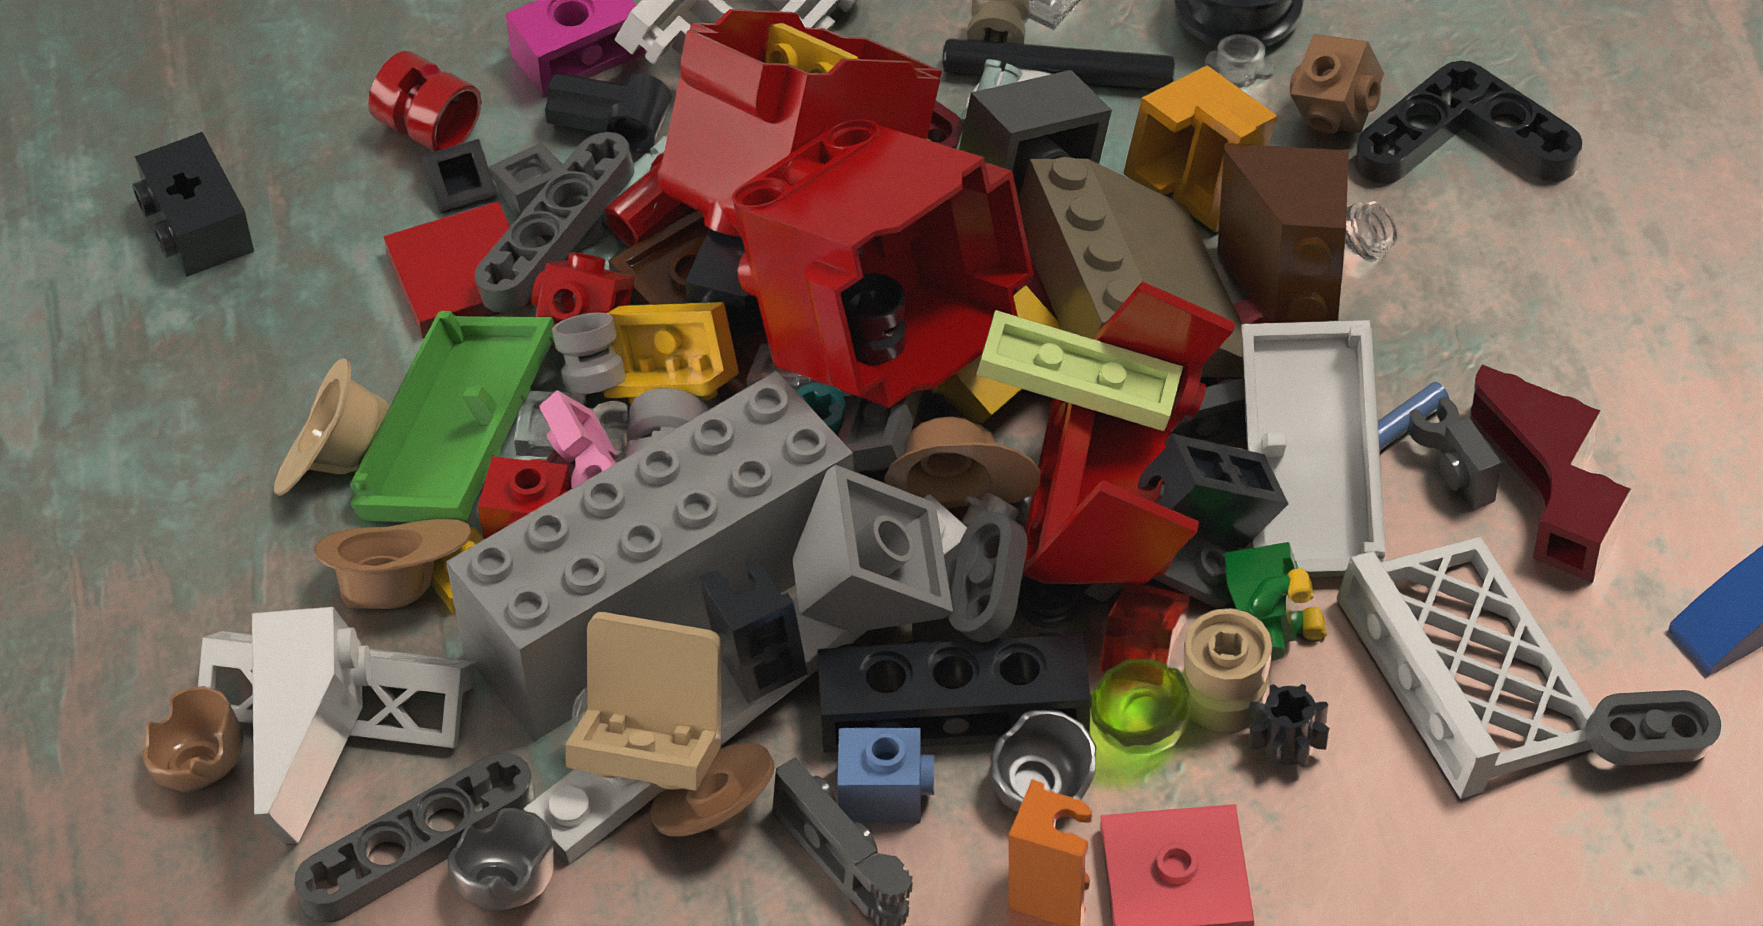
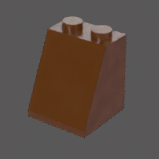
M1235 143L1224 144L1217 255L1268 323L1338 321L1346 238L1349 151Z

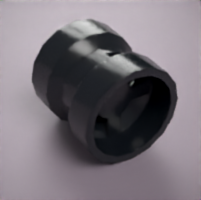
M878 273L863 274L864 277L841 293L856 360L864 363H885L896 358L904 350L906 344V325L903 319L906 311L904 288L896 279L888 275Z

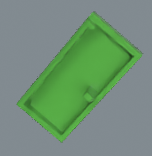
M439 311L350 483V487L355 493L350 505L360 519L364 521L411 523L446 518L467 522L472 512V506L485 482L492 456L499 457L506 436L522 404L525 403L531 391L530 387L550 346L554 344L552 328L555 323L552 317L454 316L452 311Z

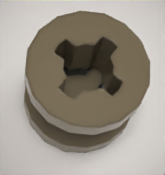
M972 0V19L968 24L967 40L1024 44L1026 37L1024 25L1029 17V1Z

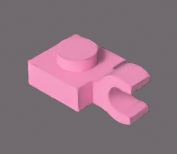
M558 390L539 406L551 428L547 433V438L552 447L566 461H576L571 477L572 489L617 463L614 460L619 456L594 411Z

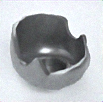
M1032 710L1022 714L1011 729L998 739L990 757L992 763L989 768L991 786L1003 804L1016 812L1020 809L1032 779L1045 783V790L1082 800L1090 788L1096 773V744L1082 723L1062 711Z
M515 808L501 809L494 824L489 828L478 830L472 824L467 825L457 843V847L448 856L451 885L473 906L483 910L502 911L516 908L532 901L544 891L553 873L551 826L536 813Z

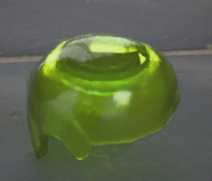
M1154 659L1125 660L1107 670L1094 691L1090 694L1092 720L1098 733L1106 743L1127 755H1154L1173 746L1185 733L1191 718L1192 699L1181 671L1177 668L1168 667L1166 664Z

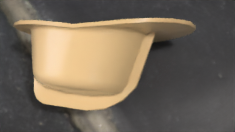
M341 358L335 362L324 378L312 405L308 420L279 469L274 483V492L277 495L281 496L287 493L307 470L343 475L358 469L389 409V404L383 398L351 380L350 361Z

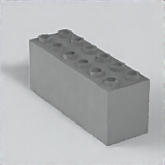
M775 371L446 561L464 655L469 661L476 662L475 669L534 741L540 739L587 710V625L594 614L606 612L711 630L699 579L700 576L716 569L728 580L730 589L733 592L739 594L746 593L755 585V582L749 579L746 568V561L753 560L766 569L780 593L796 585L792 559L826 471L832 466L838 465L854 472L853 452L787 381Z

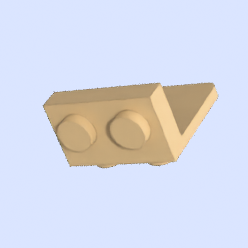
M606 612L594 614L587 625V710L565 744L566 768L588 771L603 778L621 777L655 783L665 789L676 790L683 788L697 791L721 747L722 641L719 635L707 629Z

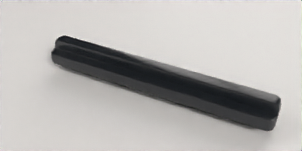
M950 38L944 44L942 55L943 70L949 74L982 76L985 69V61L993 59L1001 61V72L1005 70L1006 64L1016 68L1040 69L1051 74L1072 70L1088 85L1158 90L1174 82L1175 75L1174 58L1170 55Z

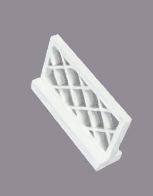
M1481 537L1380 562L1374 551L1350 557L1336 599L1460 799L1484 793L1489 778L1592 749L1586 736V723L1594 709ZM1472 562L1484 583L1482 588L1446 575L1445 572L1448 567ZM1408 579L1431 588L1424 603L1400 594L1393 582ZM1439 591L1475 605L1470 619L1462 618L1432 606L1437 592ZM1481 608L1508 618L1515 628L1514 636L1506 635L1476 623ZM1425 623L1462 637L1457 652L1431 643L1423 630ZM1471 640L1506 654L1501 670L1464 656L1468 641ZM1513 657L1540 667L1548 679L1545 687L1508 673ZM1456 672L1493 686L1489 702L1463 693L1454 679ZM1503 690L1537 703L1538 707L1533 720L1495 706L1500 691ZM1547 707L1572 717L1580 730L1565 733L1540 723L1545 708ZM1488 723L1526 737L1524 745L1500 752L1486 730Z

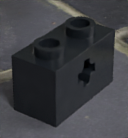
M203 132L135 156L141 181L132 184L137 203L145 218L155 215L158 222L153 224V230L165 258L173 255L176 256L186 277L254 252L245 210Z

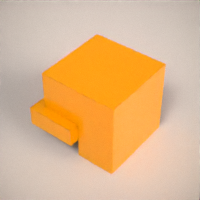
M1206 65L1142 97L1123 174L1160 194L1167 195L1173 192V200L1186 205L1189 214L1212 231L1217 232L1219 231L1224 144L1269 146L1277 115Z

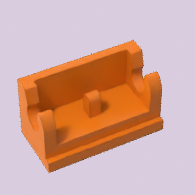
M1032 779L1009 833V909L1063 926H1082L1087 910L1084 907V889L1090 888V877L1085 872V856L1088 851V841L1072 832L1064 833L1058 831L1055 828V821L1061 817H1072L1078 822L1090 823L1092 821V810L1083 801L1045 790V783Z

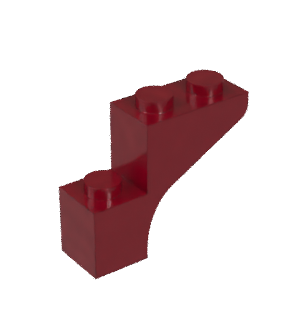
M1482 364L1475 377V390L1470 419L1484 439L1530 487L1542 504L1544 512L1539 520L1533 559L1593 583L1623 529L1631 488L1618 484L1607 476L1583 470L1594 448L1600 410L1585 405L1573 397L1559 395L1526 382L1519 376L1503 373Z

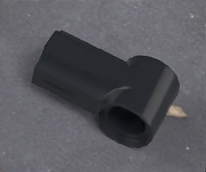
M561 73L554 74L548 87L547 103L545 106L546 121L549 124L599 133H618L625 137L629 143L631 153H643L649 151L654 146L670 107L672 95L664 82L647 74L635 73L628 75L621 84Z

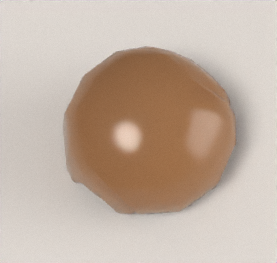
M206 686L179 690L171 695L170 713L159 723L147 722L146 748L143 750L142 762L155 783L184 793L198 792L211 787L231 771L242 753L244 738L239 721L224 693Z

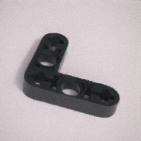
M1460 60L1442 66L1364 129L1359 135L1356 155V167L1364 178L1375 183H1392L1406 176L1464 128L1534 176L1548 181H1561L1573 176L1578 170L1583 140L1580 133L1574 127L1483 67L1473 62ZM1451 89H1453L1454 91H1456V93H1454L1450 99ZM1506 113L1517 116L1523 123L1517 127H1502L1496 124L1492 118L1498 114ZM1415 115H1428L1434 118L1438 124L1432 128L1423 129L1411 125L1407 120ZM1395 147L1394 155H1392L1389 151Z

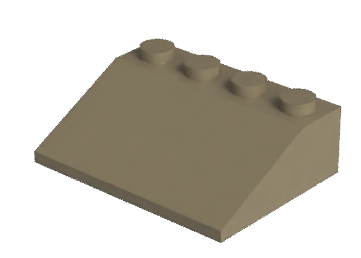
M1070 157L1030 159L1018 201L1027 244L1035 268L1061 329L1092 339L1143 281L1234 321L1233 333L1203 365L1201 377H1244L1240 332L1242 323L1186 205L1089 159H1074Z

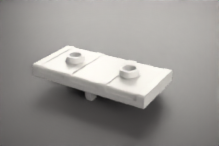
M1370 320L1242 324L1240 332L1243 357L1247 450L1265 454L1289 503L1252 540L1253 548L1289 542L1298 567L1306 570L1310 578L1344 577L1350 557L1371 551L1375 552L1380 562H1384L1386 546L1373 339Z

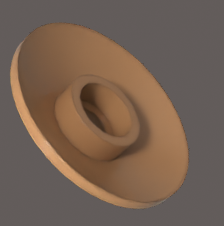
M740 743L720 748L697 791L683 788L676 790L665 789L656 796L650 810L652 823L660 833L674 837L688 836L709 829L719 831L732 827L745 816L747 807L769 783L774 772V760L764 746L755 743Z

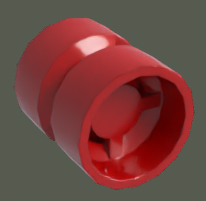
M401 51L384 63L375 76L368 100L370 114L377 121L399 133L408 134L415 142L433 152L465 143L476 126L482 105L481 93L474 85L450 72H442L437 65L411 51Z

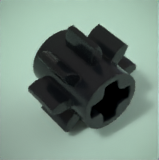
M1275 684L1270 685L1269 695L1265 704L1251 701L1249 704L1248 724L1252 726L1249 736L1250 749L1262 748L1265 755L1271 760V766L1277 767L1279 764L1308 766V758L1312 747L1319 750H1326L1328 747L1330 728L1325 725L1327 723L1328 703H1315L1313 697L1306 691V685L1303 684L1299 687L1282 686L1279 688Z

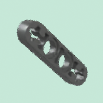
M604 132L585 139L483 258L475 270V282L481 301L486 308L494 312L506 313L518 310L530 302L535 280L541 271H545L546 263L565 260L603 214L604 208L628 184L635 170L629 143L625 137L618 133ZM583 195L587 197L585 201L574 207L565 208L558 206L563 199L570 196ZM550 235L553 237L548 244L541 247L529 248L524 246L527 241L536 236Z
M495 753L487 756L311 855L300 864L295 873L294 885L303 912L311 919L320 922H334L345 918L448 859L450 852L457 847V843L467 825L472 824L476 829L483 830L494 824L501 809L515 808L524 811L523 808L534 801L535 791L528 763L520 756L511 753ZM501 780L506 786L514 784L515 789L505 794L500 788L492 789V784ZM469 795L474 796L476 805L481 803V811L475 812L474 805ZM451 808L464 815L461 823L449 831H436L427 825L429 817L441 809ZM383 842H396L405 848L402 857L389 865H379L368 859L370 851L376 845ZM357 861L362 876L361 879H357L354 868L350 870L349 863ZM326 879L331 885H338L339 889L328 895L324 889H317L316 884Z

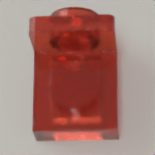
M1126 584L1108 614L1100 666L1101 671L1104 674L1152 686H1162L1168 675L1172 646L1187 620L1191 596L1143 584Z

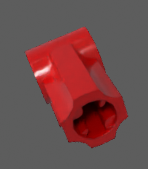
M664 152L654 159L650 171L604 208L606 224L616 239L621 240L629 248L674 223L692 208L666 195L660 189L658 170Z

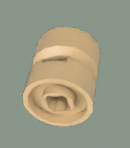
M1232 608L1217 609L1199 616L1189 626L1184 641L1185 667L1182 674L1183 708L1191 720L1204 729L1228 733L1239 732L1251 726L1248 724L1250 702L1256 701L1265 704L1268 697V672L1272 657L1271 636L1262 621L1248 612Z

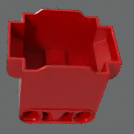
M729 9L716 23L691 22L690 30H687L680 64L681 74L664 155L658 170L660 189L666 195L700 211L705 218L704 224L708 228L723 234L741 237L732 201L734 191L831 127L849 120L866 119L872 120L880 126L927 140L942 70L868 38L843 37L825 28L804 27L800 17L795 12ZM773 24H786L857 56L858 59H841L828 73H807L789 64L766 63L769 27Z
M849 120L831 127L741 185L732 195L745 249L739 263L738 280L745 292L757 297L774 366L780 370L792 371L888 408L911 392L936 388L980 357L984 350L995 310L1018 317L1012 290L1034 276L1012 170L985 163L984 157L880 126L872 120ZM871 273L884 274L896 279L904 288L906 306L903 316L906 325V344L904 350L896 358L877 364L856 360L841 298V293L864 277L863 274Z

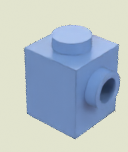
M839 728L838 801L839 807L852 822H921V795H934L935 776L934 755H921L920 728Z

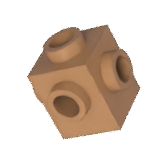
M1313 34L1301 66H1297L1292 73L1290 96L1307 126L1328 134L1336 133L1338 130L1361 134L1369 112H1373L1378 106L1384 72L1368 41Z

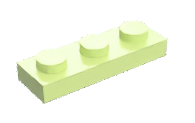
M995 310L976 375L1165 431L1171 416L1183 366Z

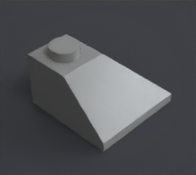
M834 465L827 470L792 559L800 615L851 633L943 619L953 612L935 502L838 465Z

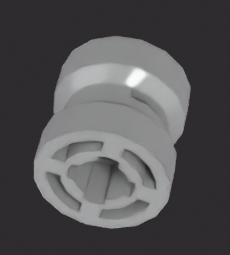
M607 313L582 314L562 320L554 325L552 333L557 351L564 354L565 365L561 369L564 388L567 392L572 394L595 393L615 387L624 381L626 376L622 358L614 353L612 345L617 337L612 315Z

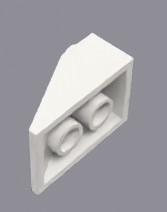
M334 607L252 613L254 815L284 844L299 843L361 712L362 686H370L372 683V660L369 647L367 645L361 646L355 629L348 627Z

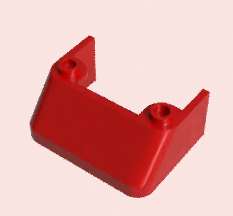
M1142 281L1092 338L1093 340L1183 366L1171 416L1165 431H1161L1053 398L1038 464L1040 486L1032 494L1025 525L1027 550L1023 576L1042 584H1145L1155 575L1163 576L1167 572L1175 554L1197 533L1199 521L1154 502L1159 500L1163 478L1158 482L1157 487L1151 491L1140 490L1138 482L1143 471L1166 448L1164 441L1171 435L1175 427L1183 418L1192 419L1200 409L1206 393V385L1200 382L1203 365L1233 333L1234 321Z

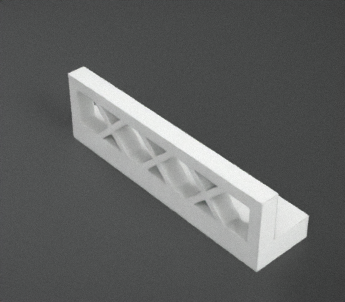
M220 631L203 637L198 687L206 686L216 690L218 666L241 669L253 684L252 635ZM369 649L372 660V683L370 686L387 707L369 721L356 720L350 735L449 748L458 746L462 697L464 692L474 687L476 662ZM387 687L407 690L398 698H395ZM418 691L444 693L442 730L419 728L401 705ZM253 695L241 705L230 704L239 722L253 723ZM392 713L401 725L380 722Z

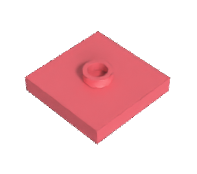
M1236 804L1100 815V831L1113 926H1254V914Z

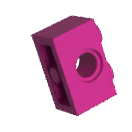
M536 0L505 14L511 55L543 98L548 96V87L554 74L561 73L590 78L646 53V50L641 46L632 55L614 40L629 13L636 7L633 0Z

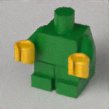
M1289 542L1224 553L1227 586L1236 609L1248 612L1262 621L1271 636V661L1284 657V642L1296 641L1297 635L1302 634L1306 639L1313 641L1324 639L1327 636L1326 622L1322 611L1317 606L1306 608L1303 611H1298L1295 602H1309L1313 599V590L1309 574L1303 568L1298 567Z

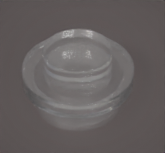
M1357 202L1347 208L1345 244L1348 249L1369 262H1376L1384 258L1388 254L1389 248L1395 245L1397 241V228L1388 210L1378 202H1370L1368 204Z

